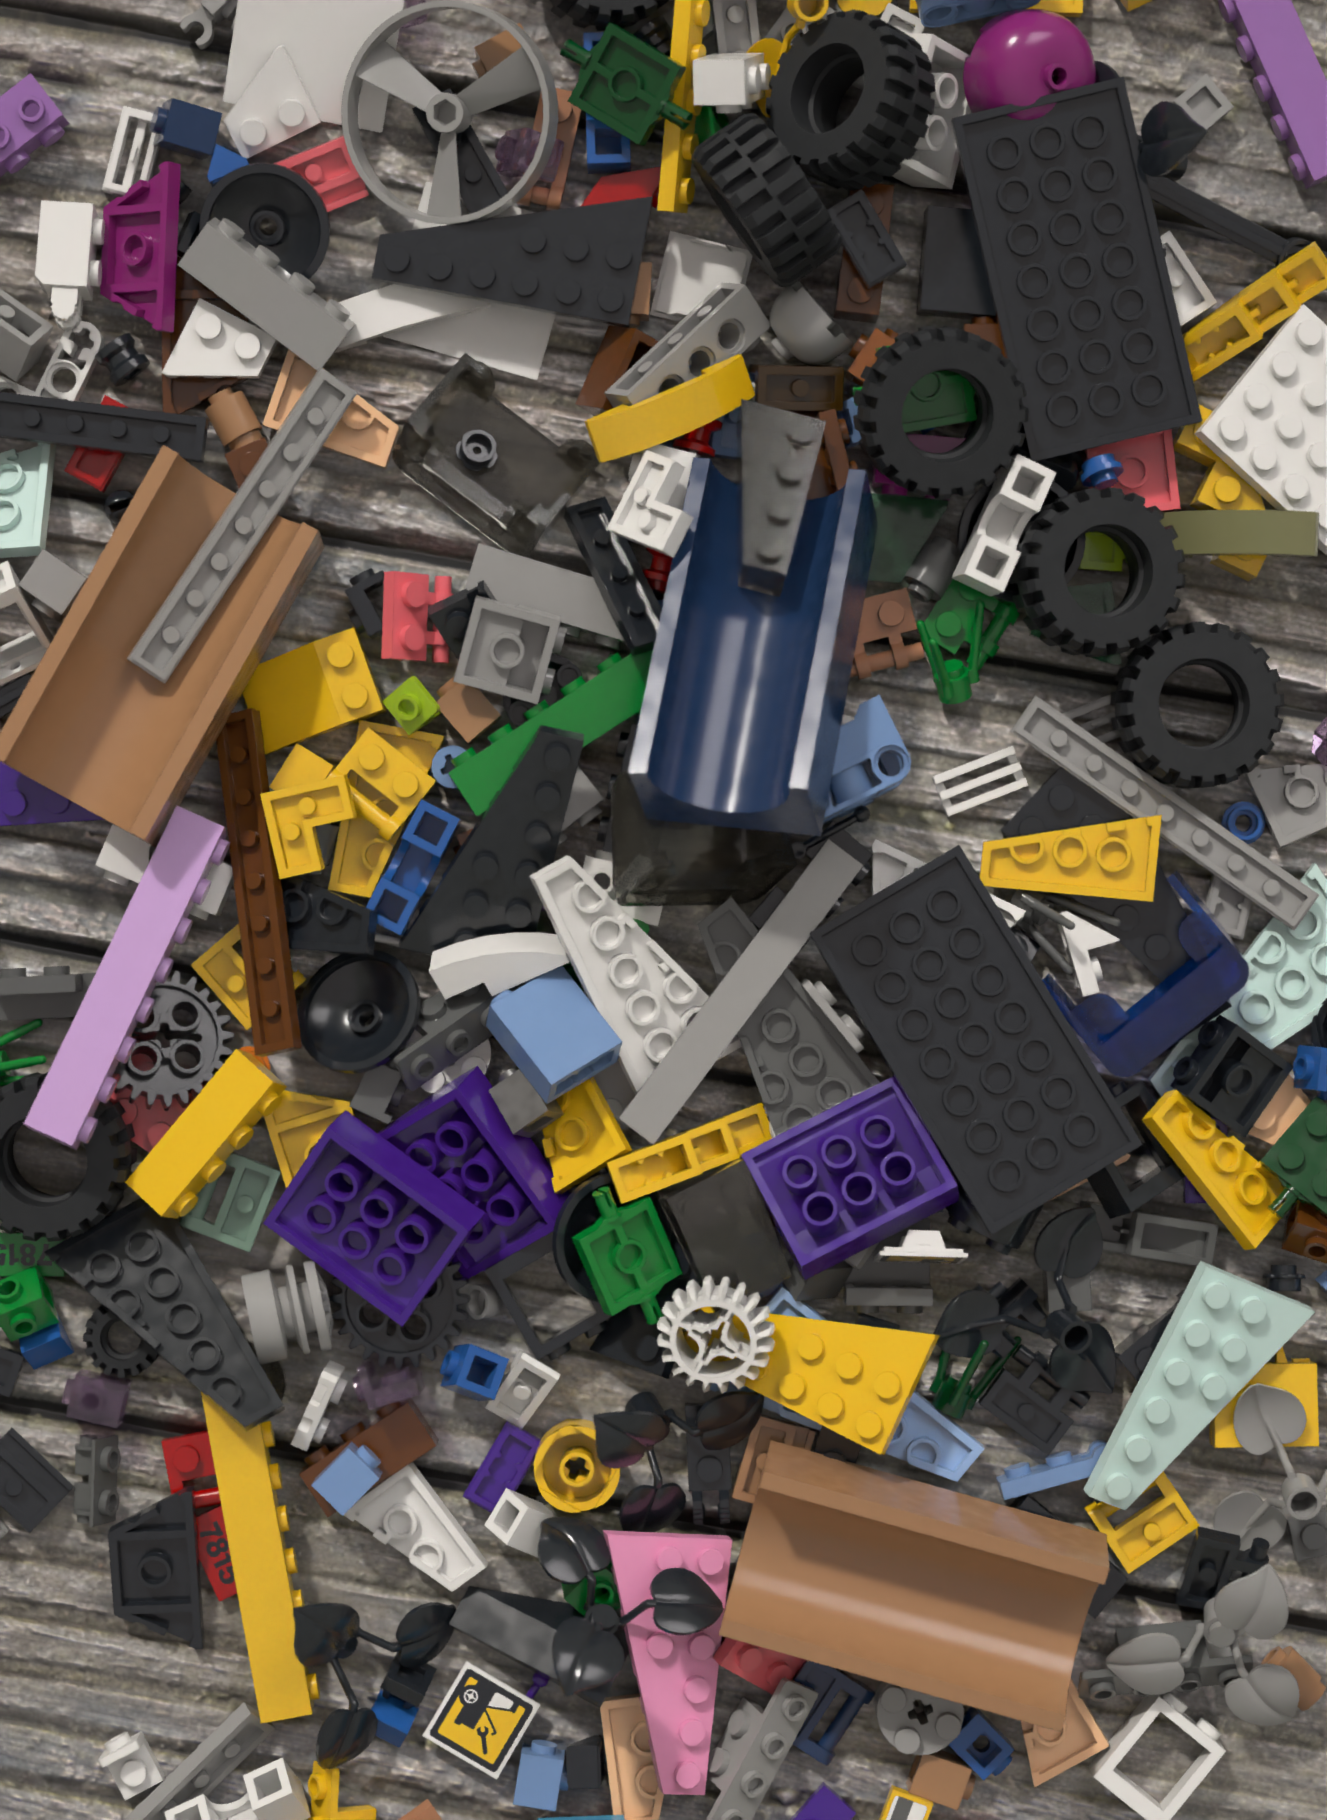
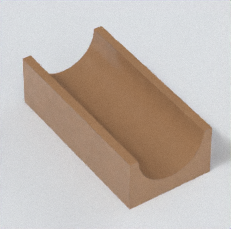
M164 445L161 447L0 732L1 763L155 848L176 805L180 806L325 547L319 530L304 522L300 524L276 515L165 684L127 660V657L236 494L196 469L183 459L179 453Z
M770 1440L726 1599L719 1635L1061 1732L1066 1717L1071 1674L1083 1626L1099 1584L1105 1585L1109 1572L1107 1535L848 1461L842 1462L825 1457L823 1454Z

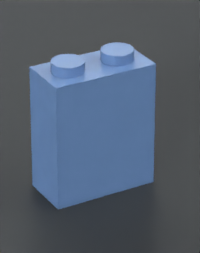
M563 966L526 981L525 985L513 992L511 990L501 992L490 1003L486 1027L546 1104L608 1068L618 1060L622 1045L621 1039Z

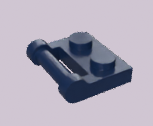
M805 1660L792 1680L814 1689L818 1693V1697L797 1734L793 1745L820 1763L829 1766L836 1755L833 1750L864 1703L869 1705L876 1693L866 1684L854 1679L840 1669ZM843 1689L850 1695L821 1739L817 1741L809 1737L839 1690Z

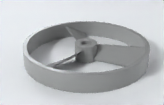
M453 0L424 2L404 9L387 19L374 30L357 52L349 69L343 90L341 106L343 135L348 153L359 176L367 187L389 207L403 215L423 222L452 225L486 220L507 210L523 198L537 182L549 161L557 135V92L550 68L540 49L531 37L509 18L489 8L467 2ZM461 9L477 12L497 22L510 32L522 47L460 93L451 94L442 93L386 40L400 27L422 15L441 10ZM363 80L425 111L431 127L441 132L427 214L410 207L393 195L383 185L368 162L361 142L358 125V104ZM541 90L543 100L542 132L534 158L527 171L511 191L500 200L478 212L462 216L456 134L463 132L469 127L473 115Z

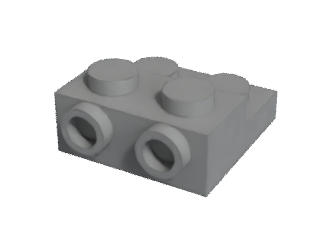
M476 595L453 682L538 704L541 693L549 695L555 670L548 668L552 651L560 653L567 628L559 626L561 616L519 604L514 606Z

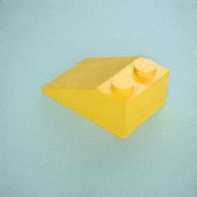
M354 627L260 663L242 693L247 708L260 711L265 755L357 723L359 720H365L387 712L362 641Z

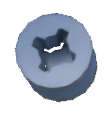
M450 745L443 747L435 754L432 759L431 769L434 778L439 784L447 788L457 789L448 772L455 768L451 760L465 752L464 748Z

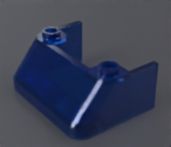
M1177 870L1167 877V881L1193 911L1183 920L1179 928L1180 942L1192 958L1132 1007L1125 1011L1113 997L1106 994L1091 995L1076 1006L1050 974L1042 979L1069 1024L1112 1074L1119 1077L1133 1076L1240 991L1247 983L1249 977V965L1243 954L1218 919Z

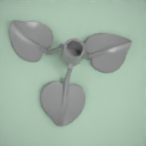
M1260 1383L1250 1385L1239 1397L1233 1416L1234 1431L1239 1443L1251 1454L1262 1455L1275 1447L1287 1478L1281 1486V1494L1284 1501L1268 1497L1263 1502L1261 1497L1255 1492L1239 1491L1224 1498L1217 1506L1213 1519L1214 1530L1240 1535V1550L1242 1551L1250 1548L1253 1539L1257 1537L1267 1540L1270 1544V1549L1284 1535L1287 1525L1285 1514H1290L1299 1520L1311 1519L1319 1513L1322 1506L1321 1499L1326 1497L1327 1469L1316 1487L1310 1476L1294 1472L1283 1447V1444L1297 1440L1305 1429L1306 1413L1303 1405L1295 1395L1287 1390Z
M1270 1564L1264 1565L1252 1574L1232 1581L1223 1587L1216 1597L1207 1601L1204 1606V1623L1196 1624V1632L1183 1653H1181L1180 1642L1175 1636L1166 1633H1149L1120 1645L1106 1658L1107 1667L1132 1689L1148 1695L1165 1694L1174 1690L1183 1682L1185 1671L1181 1663L1188 1662L1191 1659L1200 1640L1205 1636L1216 1647H1231L1236 1668L1241 1678L1232 1680L1225 1686V1699L1230 1710L1240 1719L1260 1726L1286 1723L1295 1717L1300 1698L1299 1685L1289 1670L1275 1664H1261L1254 1667L1248 1673L1239 1648L1238 1636H1242L1245 1632L1253 1638L1265 1640L1277 1635L1287 1623V1595L1278 1574Z

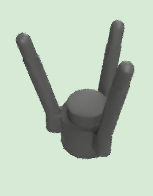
M1018 889L1010 901L1011 904L1026 911L1023 919L1016 926L1026 931L1067 975L1074 974L1073 967L1034 926L1035 923L1039 926L1043 925L1049 918L1069 930L1075 928L1074 922L1053 910L1054 904L1114 926L1121 925V920L1117 917L1053 892Z

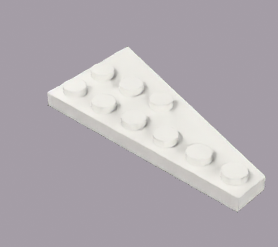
M566 855L529 877L588 999L622 1041L618 1061L636 1095L708 1000L709 996L607 895L608 893L573 858ZM738 1033L717 1061L742 1047Z

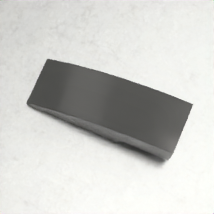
M1082 1200L1080 1202V1207L1089 1206L1095 1209L1096 1219L1103 1237V1250L1198 1266L1200 1261L1209 1265L1213 1263L1219 1225L1142 1210H1134L1131 1213L1110 1219L1101 1203Z

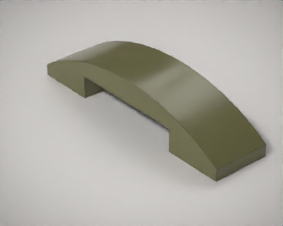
M1286 510L1164 512V518L1160 521L1164 527L1173 525L1178 537L1172 540L1175 550L1183 549L1184 558L1216 555L1317 557L1318 512Z

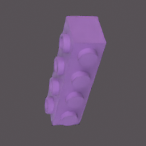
M31 73L0 96V177L6 172L13 174L22 169L31 159L29 154L41 145L49 147L57 142L65 133L63 128L69 124Z

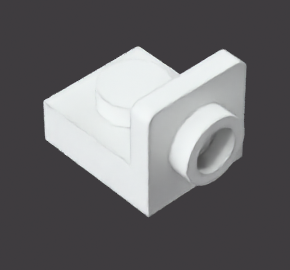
M142 1731L131 1737L128 1732H123L104 1744L106 1750L103 1751L98 1761L102 1768L108 1767L125 1801L164 1781L166 1776Z

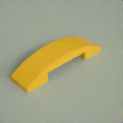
M737 354L701 370L702 375L634 405L627 406L622 404L585 420L584 422L598 461L602 463L624 457L677 438L722 417L755 396V392L743 356Z

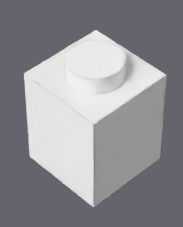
M506 1488L486 1521L485 1526L506 1545L538 1557L537 1546L540 1536V1524L547 1518L558 1516L543 1503Z

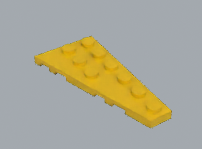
M711 1306L699 1309L707 1313H715L721 1308ZM770 1313L765 1321L775 1324L774 1333L769 1336L775 1341L773 1351L767 1352L770 1357L767 1366L764 1368L758 1367L760 1370L758 1377L754 1381L745 1377L744 1386L880 1455H885L940 1335ZM734 1315V1326L744 1333L743 1338L750 1341L745 1324L738 1316ZM724 1322L720 1324L718 1330H712L707 1346L712 1344L714 1338H720ZM686 1330L684 1338L687 1344L695 1353H698L699 1345L692 1337L688 1336L689 1331ZM717 1356L712 1359V1361L720 1362L733 1360L726 1356Z

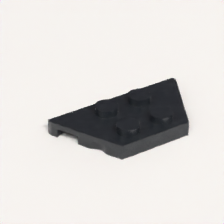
M186 1486L110 1527L108 1543L113 1610L115 1616L132 1623H142L149 1630L165 1636L166 1632L189 1641V1647L203 1649L205 1636L194 1486Z

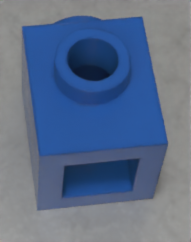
M472 1344L455 1345L453 1351L449 1350L443 1359L440 1374L444 1375L440 1386L477 1401L495 1400L509 1359Z

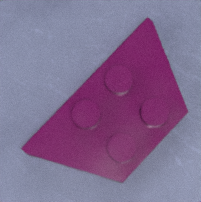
M166 161L159 165L160 173L149 181L140 179L128 189L124 196L116 197L103 208L105 231L101 257L102 279L100 294L114 303L122 304L124 310L132 315L144 318L153 324L152 328L155 330L174 333L181 164Z

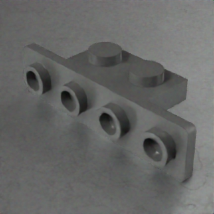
M70 966L43 967L44 975L27 976L26 968L0 969V1021L75 1017L96 973L70 974Z
M526 982L521 983V984H519V985H517V986H515V987H512V988H510V989H508V990H511V991L513 992V991H515L516 989H518V988L522 987L523 985H525ZM482 983L448 999H445L441 991L420 1004V1014L415 1030L423 1038L394 1058V1063L404 1084L410 1091L416 1090L493 1036L486 1027L490 1003L498 994L491 996L486 985Z
M1201 1620L1116 1628L1114 1635L1116 1647L1141 1635L1166 1633L1175 1636L1179 1640L1181 1653H1183L1196 1632V1624L1202 1622ZM1203 1636L1191 1659L1188 1662L1181 1663L1184 1667L1185 1675L1183 1682L1175 1689L1179 1692H1192L1203 1686L1220 1685L1225 1688L1230 1681L1241 1678L1237 1671L1233 1656L1209 1658L1205 1636ZM1242 1655L1244 1666L1249 1673L1253 1668L1252 1655ZM1110 1669L1083 1671L1080 1673L1078 1694L1079 1698L1082 1699L1091 1698L1094 1701H1105L1113 1698L1115 1695L1134 1694L1139 1697L1151 1696L1132 1689Z

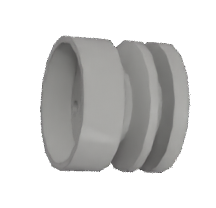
M313 1260L303 1262L307 1281L296 1283L293 1265H286V1286L277 1287L269 1269L241 1275L250 1327L260 1365L287 1359L288 1338L296 1337L303 1354L307 1355L311 1354L307 1334L317 1332L321 1351L332 1349L330 1340L334 1323L326 1284L315 1268Z

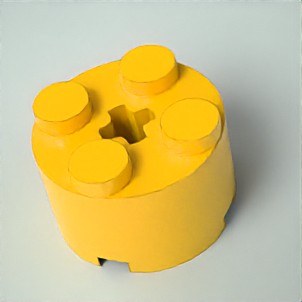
M566 1419L556 1424L544 1434L535 1454L533 1469L537 1487L542 1497L559 1510L578 1513L597 1508L607 1502L617 1488L620 1468L606 1467L598 1459L595 1450V1428L593 1421ZM578 1457L585 1459L584 1467L588 1469L587 1471L579 1469L576 1474L570 1472L569 1459L573 1461L577 1460Z

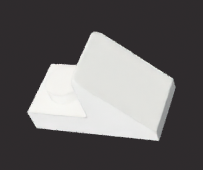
M1067 911L1058 912L1075 923L1073 930H1069L1058 923L1057 926L1068 963L1074 969L1072 976L1078 996L1084 997L1100 992L1097 982L1103 981L1102 970L1097 957H1089L1088 950L1120 941V939Z
M519 1349L507 1374L501 1381L495 1400L488 1401L485 1408L522 1429L559 1380L561 1374Z

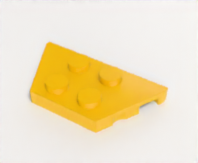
M284 1090L281 1093V1103L264 1119L286 1188L327 1127L345 1110L356 1117L354 1109L350 1107L351 1101Z

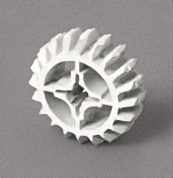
M708 1275L704 1278L702 1288L692 1279L687 1283V1292L679 1288L676 1289L672 1295L674 1302H665L662 1309L665 1316L660 1317L657 1323L658 1330L663 1332L659 1334L657 1344L660 1347L667 1348L662 1354L663 1362L676 1361L672 1369L673 1376L680 1375L683 1372L687 1373V1387L692 1386L696 1379L702 1381L704 1393L710 1390L712 1383H717L718 1389L723 1394L728 1389L729 1381L738 1389L744 1386L745 1377L754 1381L760 1372L758 1367L764 1368L767 1366L770 1359L767 1352L773 1351L775 1345L774 1339L769 1337L774 1333L775 1324L765 1321L770 1314L769 1306L756 1307L759 1303L760 1295L757 1292L748 1297L745 1296L746 1284L744 1282L739 1283L736 1289L730 1288L728 1276L722 1278L720 1286L715 1285L713 1278ZM711 1306L721 1308L715 1313H707L699 1309ZM734 1315L738 1316L745 1324L750 1341L743 1338L744 1333L734 1326ZM724 1322L720 1338H714L712 1344L707 1346L712 1330H718L720 1324ZM682 1328L689 1331L688 1336L692 1337L699 1345L698 1353H695L687 1344ZM717 1356H726L733 1359L721 1362L712 1361Z

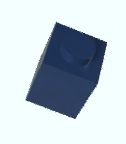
M171 98L164 102L162 107L157 106L153 113L150 125V132L155 133L153 145L200 160L206 159L213 155L222 113Z

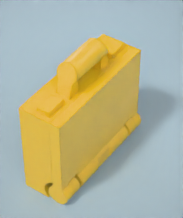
M1282 1346L1275 1354V1362H1267L1209 1423L1210 1445L1215 1448L1243 1447L1236 1437L1233 1426L1235 1406L1241 1394L1250 1385L1260 1383L1287 1390L1295 1395L1304 1407L1306 1425L1302 1435L1294 1442L1283 1444V1447L1319 1446L1317 1363L1311 1362L1310 1358H1291V1361H1287Z

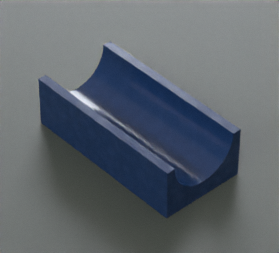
M693 457L682 511L692 516L693 520L674 558H672L628 770L629 776L647 819L821 836L878 528V520L867 471L849 469L846 484L831 495L808 500H789L769 497L744 489L725 478L715 468L710 458Z

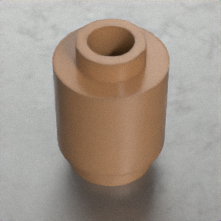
M229 387L208 399L211 405L205 410V413L224 448H230L233 451L263 438L260 433L262 426L243 391L234 393L232 388Z
M1279 1646L1275 1647L1261 1662V1664L1282 1666L1293 1674L1299 1685L1300 1698L1297 1707L1301 1711H1305L1313 1706L1326 1689V1686L1320 1681L1321 1675L1292 1646L1285 1647L1284 1649H1281Z

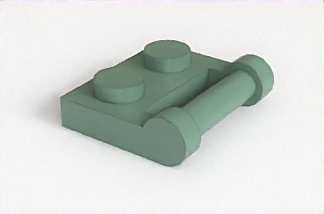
M232 1152L225 1163L236 1169L215 1223L206 1220L204 1216L219 1177L212 1183H206L196 1195L199 1198L197 1204L188 1214L180 1218L179 1223L187 1229L250 1253L281 1176V1170Z

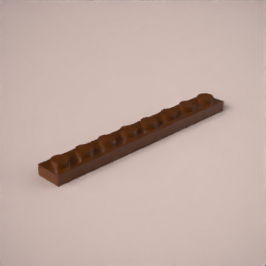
M249 708L231 713L216 742L228 839L230 842L229 848L255 1056L266 1057L302 1049L281 879L279 878L260 796L262 793L270 792L260 711Z

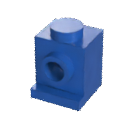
M970 1707L964 1713L960 1734L949 1746L985 1780L991 1773L997 1776L1012 1761L1010 1754L1014 1751L1012 1743L980 1709ZM979 1736H986L988 1738L986 1747L978 1749L973 1746V1742Z

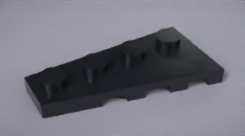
M685 1200L671 1222L670 1243L682 1274L667 1282L655 1295L661 1311L665 1302H674L672 1295L676 1289L679 1288L687 1292V1283L692 1279L702 1288L704 1278L707 1276L729 1216ZM640 1304L630 1305L610 1317L607 1321L609 1327L599 1333L589 1350L669 1379L675 1361L663 1362L662 1354L667 1348L660 1347L657 1344V1338L663 1332L658 1330L657 1323L647 1324ZM682 1328L683 1335L685 1336L686 1329Z

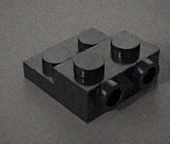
M1218 1015L1215 1021L1212 1020L1205 1023L1198 1034L1200 1043L1191 1056L1183 1057L1177 1062L1173 1070L1175 1079L1170 1086L1245 1138L1294 1066L1239 1025Z

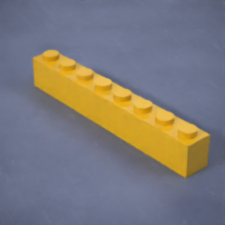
M201 1392L260 1722L262 1724L311 1715L313 1713L314 1700L320 1699V1688L317 1674H309L308 1667L299 1662L294 1652L295 1622L293 1608L305 1605L302 1590H294L291 1574L298 1573L294 1547L286 1548L284 1532L290 1531L287 1506H279L276 1493L277 1489L283 1488L279 1463L271 1464L268 1447L275 1446L272 1422H262L246 1431Z

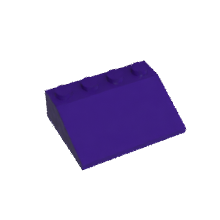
M478 1066L449 1082L378 1132L380 1136L485 1213L452 1260V1263L462 1262V1266L458 1271L463 1277L468 1279L553 1232L558 1213L571 1194L569 1191L563 1194H556L554 1192L551 1180L554 1177L552 1167L531 1138L512 1133L489 1092V1089L493 1086Z
M894 1076L741 1154L804 1281L959 1201L956 1181Z
M345 1110L327 1127L263 1224L403 1327L464 1245L485 1213Z

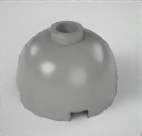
M797 281L792 286L786 287L773 303L770 311V325L777 337L771 343L787 361L794 356L806 365L818 366L829 363L847 350L853 342L820 302L812 298L807 292L808 289L800 281Z

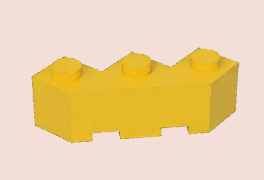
M1199 405L1202 421L1179 427L1173 440L1174 451L1208 467L1190 506L1197 510H1266L1261 495L1195 435L1196 431L1213 412ZM1216 555L1212 557L1210 563L1246 581H1250L1258 576L1267 555Z

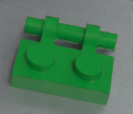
M953 579L941 600L937 601L924 623L930 638H935L940 648L954 656L962 642L971 646V628L973 627L976 603L978 600H983L985 603L984 609L993 614L994 617L981 637L978 670L980 671L988 657L993 659L1000 647L997 643L1009 625L1014 626L1020 616L1017 612L1019 608L1016 609L1015 603L1000 602L992 596H988Z

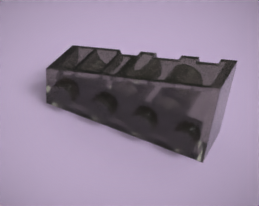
M741 399L736 422L738 586L780 597L826 421Z

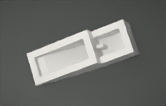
M513 932L469 939L433 951L429 973L445 999L482 983L486 985L491 996H494L565 965L570 960L557 934Z

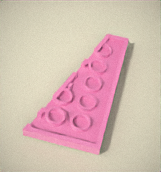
M603 1530L610 1552L613 1580L617 1586L621 1604V1617L643 1601L653 1599L650 1593L652 1580L657 1574L669 1568H684L694 1572L709 1585L722 1602L723 1612L718 1620L710 1627L694 1634L673 1635L660 1630L653 1620L654 1608L645 1610L624 1627L633 1672L639 1687L641 1709L645 1715L650 1739L648 1741L658 1788L663 1794L705 1795L719 1664L712 1657L722 1641L719 1631L726 1604L732 1539L727 1535Z

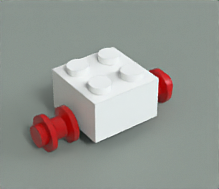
M714 420L684 434L683 438L673 441V448L659 444L645 449L643 452L633 453L628 480L631 481L646 450L675 460L684 466L685 469L667 505L682 510L693 457L714 458L716 450L709 445L711 433L720 431L723 423ZM646 547V550L653 558L650 568L642 571L653 591L665 593L673 557Z

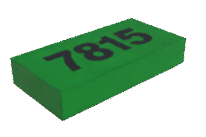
M0 1232V1276H11L33 1266L38 1268L42 1276L66 1275L44 1253L62 1241L48 1242L46 1237H41L35 1242L23 1239V1232H14L11 1235L7 1232Z

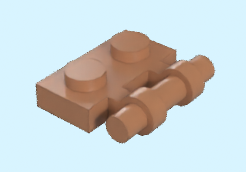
M907 587L864 599L850 678L855 676L859 680L872 677L871 672L894 666L896 670L909 667V662L925 659L921 642L904 646L901 634L917 630L908 591L906 590ZM887 638L890 650L867 656L864 648L865 643Z

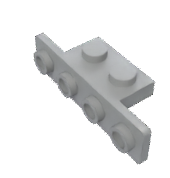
M784 1677L780 1680L765 1710L757 1702L745 1697L742 1698L737 1709L731 1714L728 1726L719 1743L709 1755L707 1777L721 1792L706 1820H752L818 1697V1693L814 1689Z

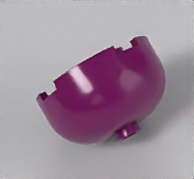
M1042 9L1011 10L999 14L988 21L979 30L982 33L974 45L971 56L966 57L963 71L965 96L972 113L1008 104L1028 106L1035 103L1041 96L1094 84L1096 80L1094 56L1083 33L1076 25L1062 15ZM1056 103L1018 111L1007 116L1018 120L1037 119L1050 112Z

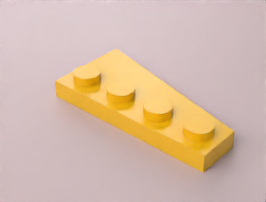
M1162 815L983 841L979 878L984 886L1153 902Z
M1178 1090L1165 1092L1143 1117L1142 1121L1244 1250L1256 1249L1280 1220L1276 1216V1212L1273 1214L1268 1209V1206L1284 1190L1280 1181L1264 1168L1260 1161L1258 1162L1244 1150L1245 1145L1234 1136H1226L1216 1128V1121Z

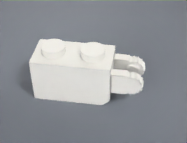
M41 200L35 277L40 283L41 290L51 299V313L58 327H61L62 330H67V332L69 330L73 331V329H77V326L80 325L83 300L92 301L94 286L100 287L102 264L101 260H96L97 245H104L105 220L99 219L93 203Z

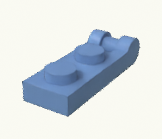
M1096 1440L1089 1445L1087 1452L1071 1456L1070 1451L1051 1454L1045 1457L1047 1463L1030 1467L1029 1462L1004 1468V1475L996 1477L1000 1494L1004 1500L1090 1477L1107 1441Z

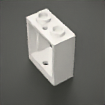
M8 561L0 564V609L16 602L33 631L0 646V687L11 680L36 670L53 640L51 632L37 608L31 604L32 600L28 593L18 585L20 580Z
M1171 1691L1165 1693L1164 1696L1162 1694L1146 1696L1110 1739L1109 1747L1102 1750L1088 1766L1096 1780L1145 1820H1171L1226 1752L1220 1741H1218L1222 1734L1204 1718L1201 1717L1196 1723L1184 1712L1188 1706ZM1160 1712L1205 1747L1203 1752L1161 1803L1116 1768Z

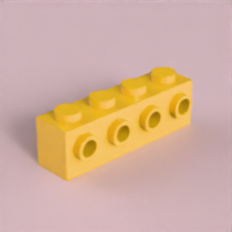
M235 1049L125 1183L160 1216L173 1219L185 1216L197 1204L199 1198L196 1195L206 1183L214 1182L226 1168L225 1161L235 1149H241L250 1141L254 1134L252 1128L261 1117L270 1115L279 1106L282 1100L280 1095L287 1086L251 1053Z

